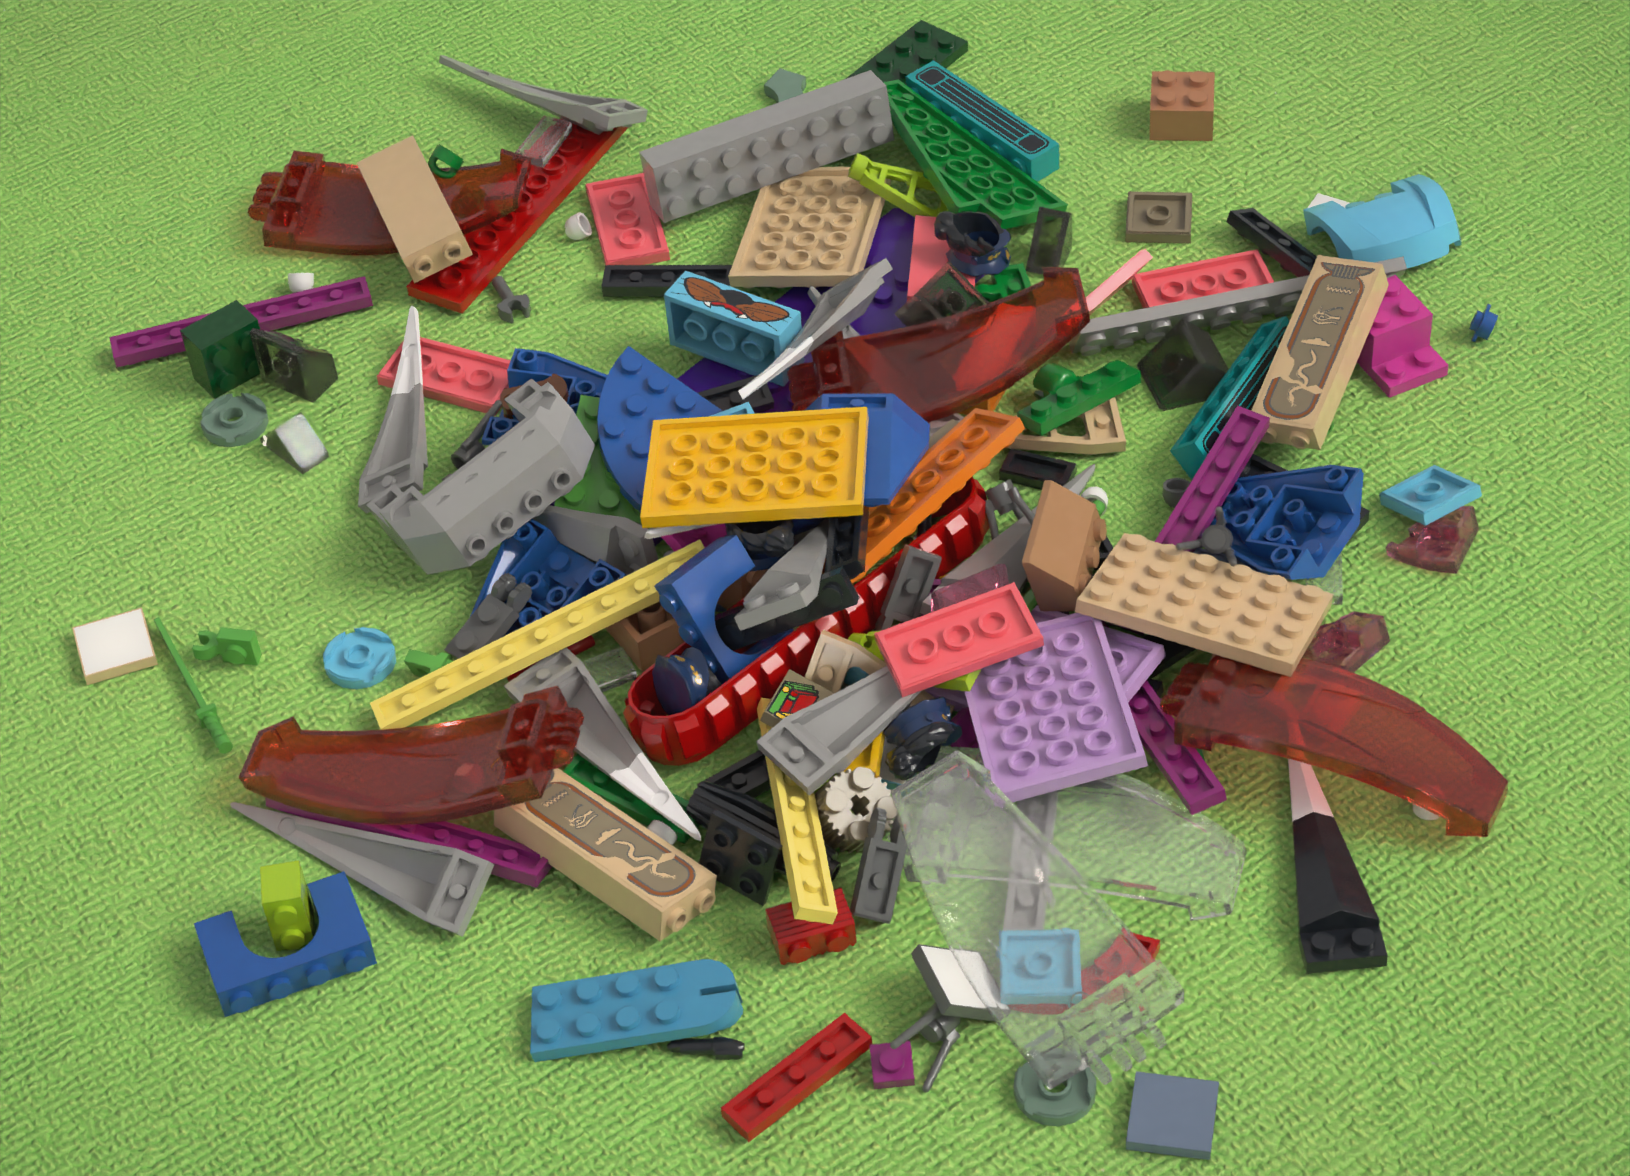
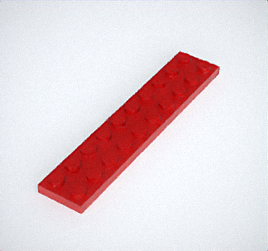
M560 118L460 227L473 255L416 283L412 279L406 286L408 296L463 314L492 279L496 277L629 127H615L612 131H603L597 135Z

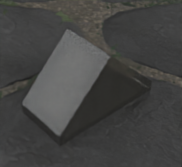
M1039 207L1026 271L1058 278L1072 250V213Z
M301 412L260 438L264 446L302 474L329 457L327 449Z

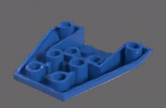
M515 348L507 369L509 388L524 385L530 379H533L535 382L545 380L553 373L559 375L566 382L569 392L567 404L573 409L575 414L577 413L581 395L600 398L603 385L608 376L549 352ZM502 409L499 417L490 416L482 437V445H491L517 425L519 421L515 415H513V419L504 418Z
M894 393L822 394L805 410L867 407L869 422L864 506L889 505L929 449L930 424Z
M1326 465L1238 478L1221 506L1224 518L1226 519L1225 527L1232 533L1233 542L1231 548L1235 552L1236 559L1257 572L1267 575H1280L1290 580L1325 577L1360 524L1364 474L1361 468ZM1216 516L1214 517V519H1213V521L1211 522L1210 526H1211V525H1216V522H1217Z
M531 519L520 527L512 537L502 541L471 615L487 595H491L493 584L505 573L515 577L517 580L515 587L523 582L531 586L532 594L529 601L526 602V605L519 612V617L504 636L627 575L602 559H599L596 564L559 543L549 528Z

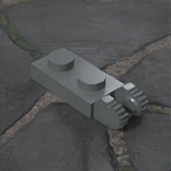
M905 544L881 607V615L877 618L873 631H882L890 628L894 619L901 621L899 623L901 624L921 616L922 602L930 593L942 561L941 556Z
M509 573L499 577V580L492 586L491 595H487L446 646L445 652L451 654L452 658L457 660L502 638L517 620L519 612L526 605V602L529 601L532 594L531 586L523 582L515 587L517 580Z
M876 807L871 814L868 825V837L865 838L850 912L852 916L890 924L907 850L905 841L909 827V818L905 814H897L893 820L890 832L891 842L884 841L882 838L887 812L885 809Z

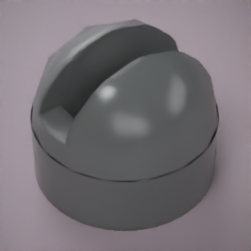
M1182 478L1166 480L1163 483V498L1166 504L1175 508L1190 482Z

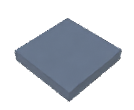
M1136 1071L1126 1137V1150L1210 1160L1219 1081Z

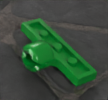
M1119 360L1111 361L1102 368L1084 376H1076L1072 370L1056 363L1044 365L1038 370L1033 379L1034 387L1039 389V391L1036 390L1034 392V396L1038 400L1018 411L1017 417H1020L1025 428L1042 436L1141 383V371Z

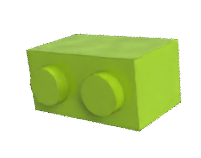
M300 861L260 866L261 903L276 951L295 950L305 947L315 936L314 908Z

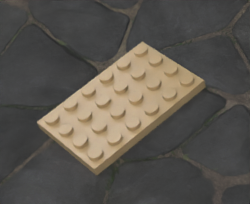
M818 167L760 188L728 276L730 286L748 289L754 287H833L864 270L885 199L859 184V181L847 177L850 167ZM885 178L884 183L890 186L891 180Z
M1124 533L1078 597L1075 612L1291 677L1331 608L1334 594L1325 592L1314 585L1305 586L1288 581L1280 575H1267L1253 571L1245 565L1237 564L1233 567L1229 563L1219 561L1211 555H1199L1185 550H1177L1176 545L1161 544L1147 540L1146 537L1139 534Z

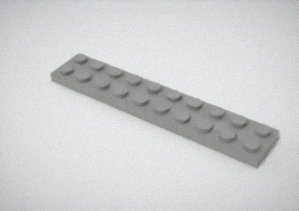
M1404 256L1374 262L1383 264L1387 278L1396 275L1400 279L1407 270ZM1309 275L1078 321L1068 341L1071 353L1081 352L1082 356H1090L1099 353L1102 347L1113 345L1114 349H1124L1134 344L1133 341L1146 339L1147 343H1154L1165 339L1167 334L1177 332L1181 337L1197 333L1198 328L1210 326L1211 330H1219L1230 326L1232 321L1243 320L1244 324L1253 323L1263 318L1262 315L1274 313L1275 317H1284L1294 312Z

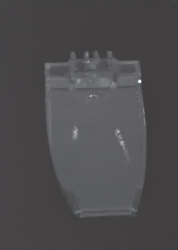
M941 746L929 779L912 778L904 782L903 791L907 796L898 799V814H905L909 818V827L905 841L907 850L903 864L907 881L945 884L947 877L1083 890L1188 909L1190 921L1232 914L1247 854L1245 843L1199 812L1191 815L1183 802L1140 780L1121 773L995 807L980 748ZM891 830L886 834L888 840H890Z
M956 750L891 790L898 821L914 869L932 914L949 949L989 1014L1049 1090L1087 1067L1091 1069L1101 1083L1104 1085L1112 1081V1076L1109 1068L1102 1062L1101 1058L1109 1054L1124 1072L1128 1071L1133 1065L1121 1045L1132 1055L1135 1061L1140 1063L1147 1057L1143 1046L1135 1038L1141 1032L1158 1049L1166 1046V1040L1155 1023L1184 1003V988L1159 959L1155 961L1085 878L991 781L990 770Z

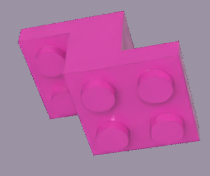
M1396 275L1387 278L1389 286L1357 360L1361 368L1389 398L1448 375L1449 366L1430 346L1433 314Z

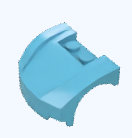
M1420 174L1390 183L1392 192L1376 195L1374 197L1375 200L1366 203L1364 201L1353 202L1345 205L1344 208L1334 201H1329L1303 209L1307 234L1313 235L1326 231L1335 245L1339 258L1378 262L1404 256L1406 267L1411 268L1447 255L1449 253V245L1452 243L1455 246L1462 245L1458 224L1445 191L1434 180Z

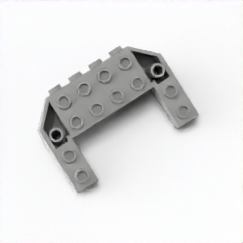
M530 379L504 400L519 423L427 494L423 495L413 485L402 492L393 484L366 505L386 534L427 575L470 567L476 561L484 559L489 554V551L505 539L512 537L520 527L532 518L542 514L547 506L560 496L569 493L583 479L595 444L573 409L549 382L541 387L533 379Z

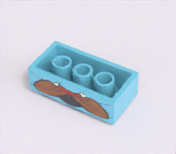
M685 271L664 294L670 345L754 376L761 374L785 351L802 329L800 311ZM804 357L771 379L770 382L784 387L805 362Z

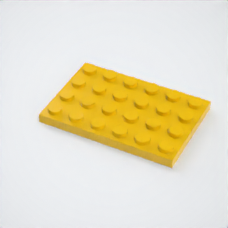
M867 407L653 420L640 514L642 528L863 515L869 422Z

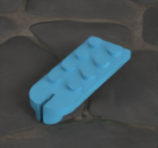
M711 959L532 987L530 1054L534 1062L708 1035L729 1029L735 1025L743 1014V1007L741 1005L743 1001L732 971L725 964Z

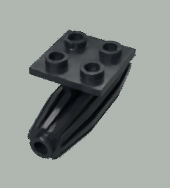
M703 781L694 790L686 808V814L707 830L698 863L717 875L716 881L763 906L767 902L775 872L786 875L782 852L783 845H781L775 809L747 794ZM824 842L831 881L833 882L841 868V863L837 861L839 853Z

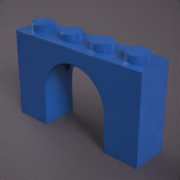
M737 535L717 538L654 586L660 595L659 600L662 607L673 616L678 624V632L681 638L691 647L702 652L706 658L708 668L714 673L721 684H724L794 631L790 629L763 639L742 654L734 652L721 640L715 625L717 601L727 587L755 567Z
M345 871L307 884L319 925L313 939L304 948L291 955L268 958L251 952L241 939L232 910L194 923L225 1017L245 1012L255 1006L275 999L285 998L289 994L312 986L322 985L329 980L352 972H358L368 966L377 964L369 934Z

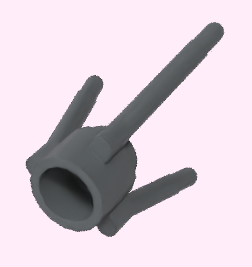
M500 400L493 404L470 436L451 455L452 463L457 469L461 468L485 449L479 440L485 432L490 416L493 417L502 405Z
M1011 479L985 491L988 498L985 510L992 540L999 535L995 510H998L1000 516L1012 510L1018 520L1025 516L1030 524H1033L1035 515L1022 499L1017 487L1013 486Z
M1221 507L1215 509L1216 525L1206 528L1202 534V539L1176 544L1177 550L1204 547L1210 553H1224L1231 566L1237 565L1235 552L1231 548L1233 542L1232 533L1225 527L1226 519Z
M936 1002L916 1023L890 1043V1047L896 1049L918 1032L932 1043L943 1041L922 1086V1091L925 1093L930 1091L952 1045L960 1038V1034L955 1028L960 1024L961 1018L942 1015Z

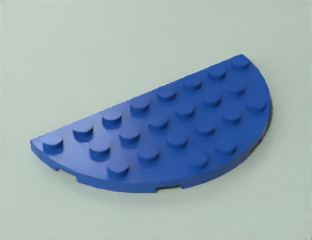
M628 346L616 360L603 385L598 406L597 430L600 452L607 471L611 473L620 487L622 495L641 513L653 420L708 417L722 412V410ZM825 518L792 519L794 523L792 528L794 536L813 527L815 528Z

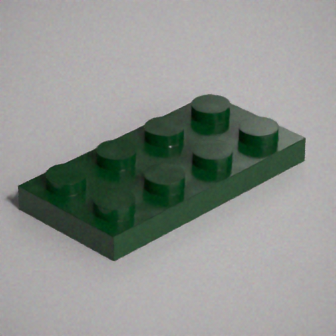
M920 20L847 78L871 70L882 82L899 79L906 85L907 75L933 60L944 68L949 67L968 51V41Z

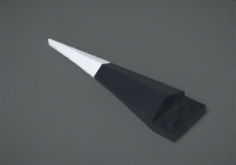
M1288 721L1286 723L1294 843L1298 937L1306 974L1387 966L1388 954L1379 926V917L1295 728Z

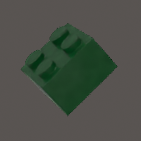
M237 300L180 330L194 380L214 399L270 369L258 319Z

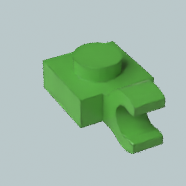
M221 627L218 634L207 630L199 631V640L204 646L193 645L192 647L194 657L198 660H209L216 655H221L223 662L258 666L262 656L256 633L252 630Z

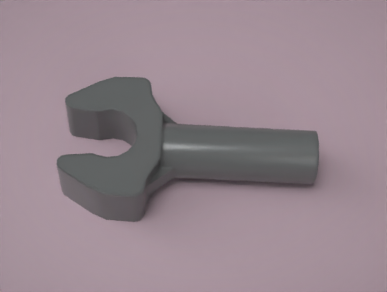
M502 276L494 277L492 285L502 299V302L497 304L499 317L508 323H514L512 311L521 310L523 315L529 318L531 313L529 297L526 294L514 296Z

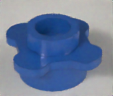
M1487 304L1484 312L1477 310L1469 327L1470 330L1475 331L1471 339L1472 342H1475L1477 337L1487 340L1495 326L1498 315L1489 312L1490 304Z

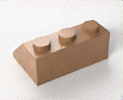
M1052 480L1044 481L1022 559V565L1040 611H1075L1078 597L1092 579L1094 568H1097L1099 565V546L1101 541H1104L1106 538V522L1100 518L1096 504Z

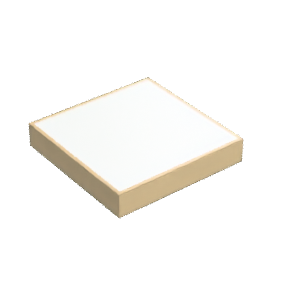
M142 607L72 627L87 685L158 665Z

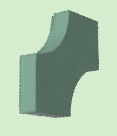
M779 68L764 84V92L766 96L774 99L777 103L804 94L806 76Z

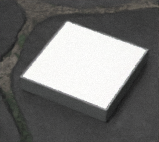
M918 944L911 953L942 1015L1004 1022L1011 1014L1008 1006L1000 1005V992L978 952Z

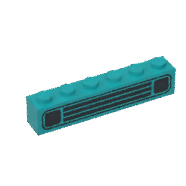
M934 60L906 76V85L1035 181L1038 182L1059 169V143Z
M1286 316L1261 324L1171 448L1170 452L1191 480L1194 478L1236 407L1240 406L1252 410L1289 324V319Z

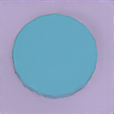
M361 627L355 628L353 633L346 635L343 632L337 635L327 644L323 653L326 674L333 683L342 688L362 689L376 685L392 673L396 664V652L389 636L378 629Z

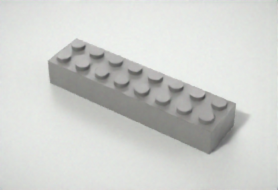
M869 70L640 151L639 154L650 206L665 223L855 155L856 153L894 141L887 86Z

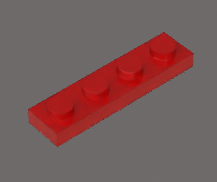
M843 1013L721 1107L722 1118L750 1142L869 1050L870 1045H872V1036L846 1013Z

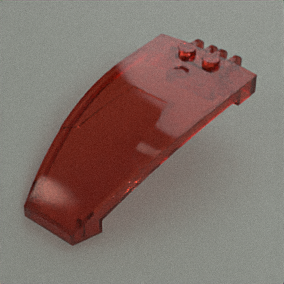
M501 149L500 161L461 167L451 179L440 178L432 172L463 235L480 229L519 208L531 170V158ZM293 151L291 159L285 165L282 173H272L270 171L262 175L260 181L262 183L257 186L252 200L254 203L249 206L247 213L252 219L265 222L262 228L265 247L357 256L399 253L358 165L326 162L324 154ZM440 168L443 171L450 170V168Z
M1042 267L1043 281L986 305L930 322L850 338H843V332L839 331L811 351L812 362L795 364V366H792L787 371V377L791 381L789 384L790 399L794 403L792 411H804L822 394L894 393L929 423L980 404L1010 388L1015 382L1045 363L1090 322L1089 310L1078 268Z
M1215 655L1209 665L1194 664L1193 662L1185 663L1181 668L1180 676L1177 675L1173 680L1174 683L1168 688V694L1164 695L1160 700L1161 703L1159 705L1161 706L1160 709L1163 710L1162 712L1176 717L1174 721V744L1212 751L1215 744L1220 743L1296 760L1353 778L1405 799L1445 819V835L1488 837L1508 794L1507 779L1472 745L1439 719L1428 713L1425 708L1373 680L1318 661L1301 658L1292 676L1288 677Z
M554 686L524 694L522 702L512 704L508 709L461 720L407 728L361 731L301 730L296 719L292 716L258 731L239 779L245 789L294 808L340 818L344 821L382 825H409L454 820L542 798L552 769L560 768L563 765L566 766L573 760V750L577 746V738H579L581 731L579 728L583 724L584 713L577 708L568 707L559 686Z

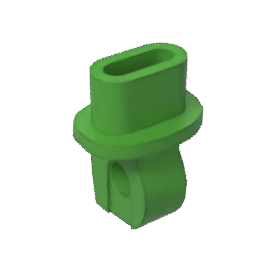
M409 649L404 660L411 673L420 678L455 661L452 660L451 654L440 652L434 656Z

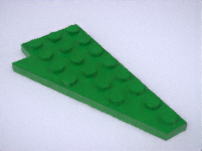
M899 79L883 82L887 86L892 124L923 170V176L930 181L948 211L955 214L962 211L986 213L994 218L1003 229L1025 226L1030 223L1046 221L1065 215L1067 203Z

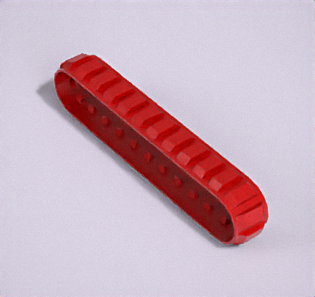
M973 476L966 482L964 488L953 493L942 503L941 508L932 514V518L947 516L908 544L942 557L935 579L944 576L973 554L983 543L984 536L989 530V522L985 510L987 501L985 490ZM903 549L854 585L860 597L857 605L799 626L696 705L681 713L666 716V712L657 699L652 670L655 664L645 670L632 683L628 696L624 700L626 708L623 711L628 731L642 752L652 761L663 765L681 766L701 760L758 718L757 707L761 697L772 699L789 669L805 677L823 630L848 639L852 633L867 634L875 628L877 618L881 615L880 610ZM741 599L728 610L743 605L744 600ZM683 642L665 657L670 658V655L680 656L686 648L691 646ZM757 642L734 650V652L742 654Z

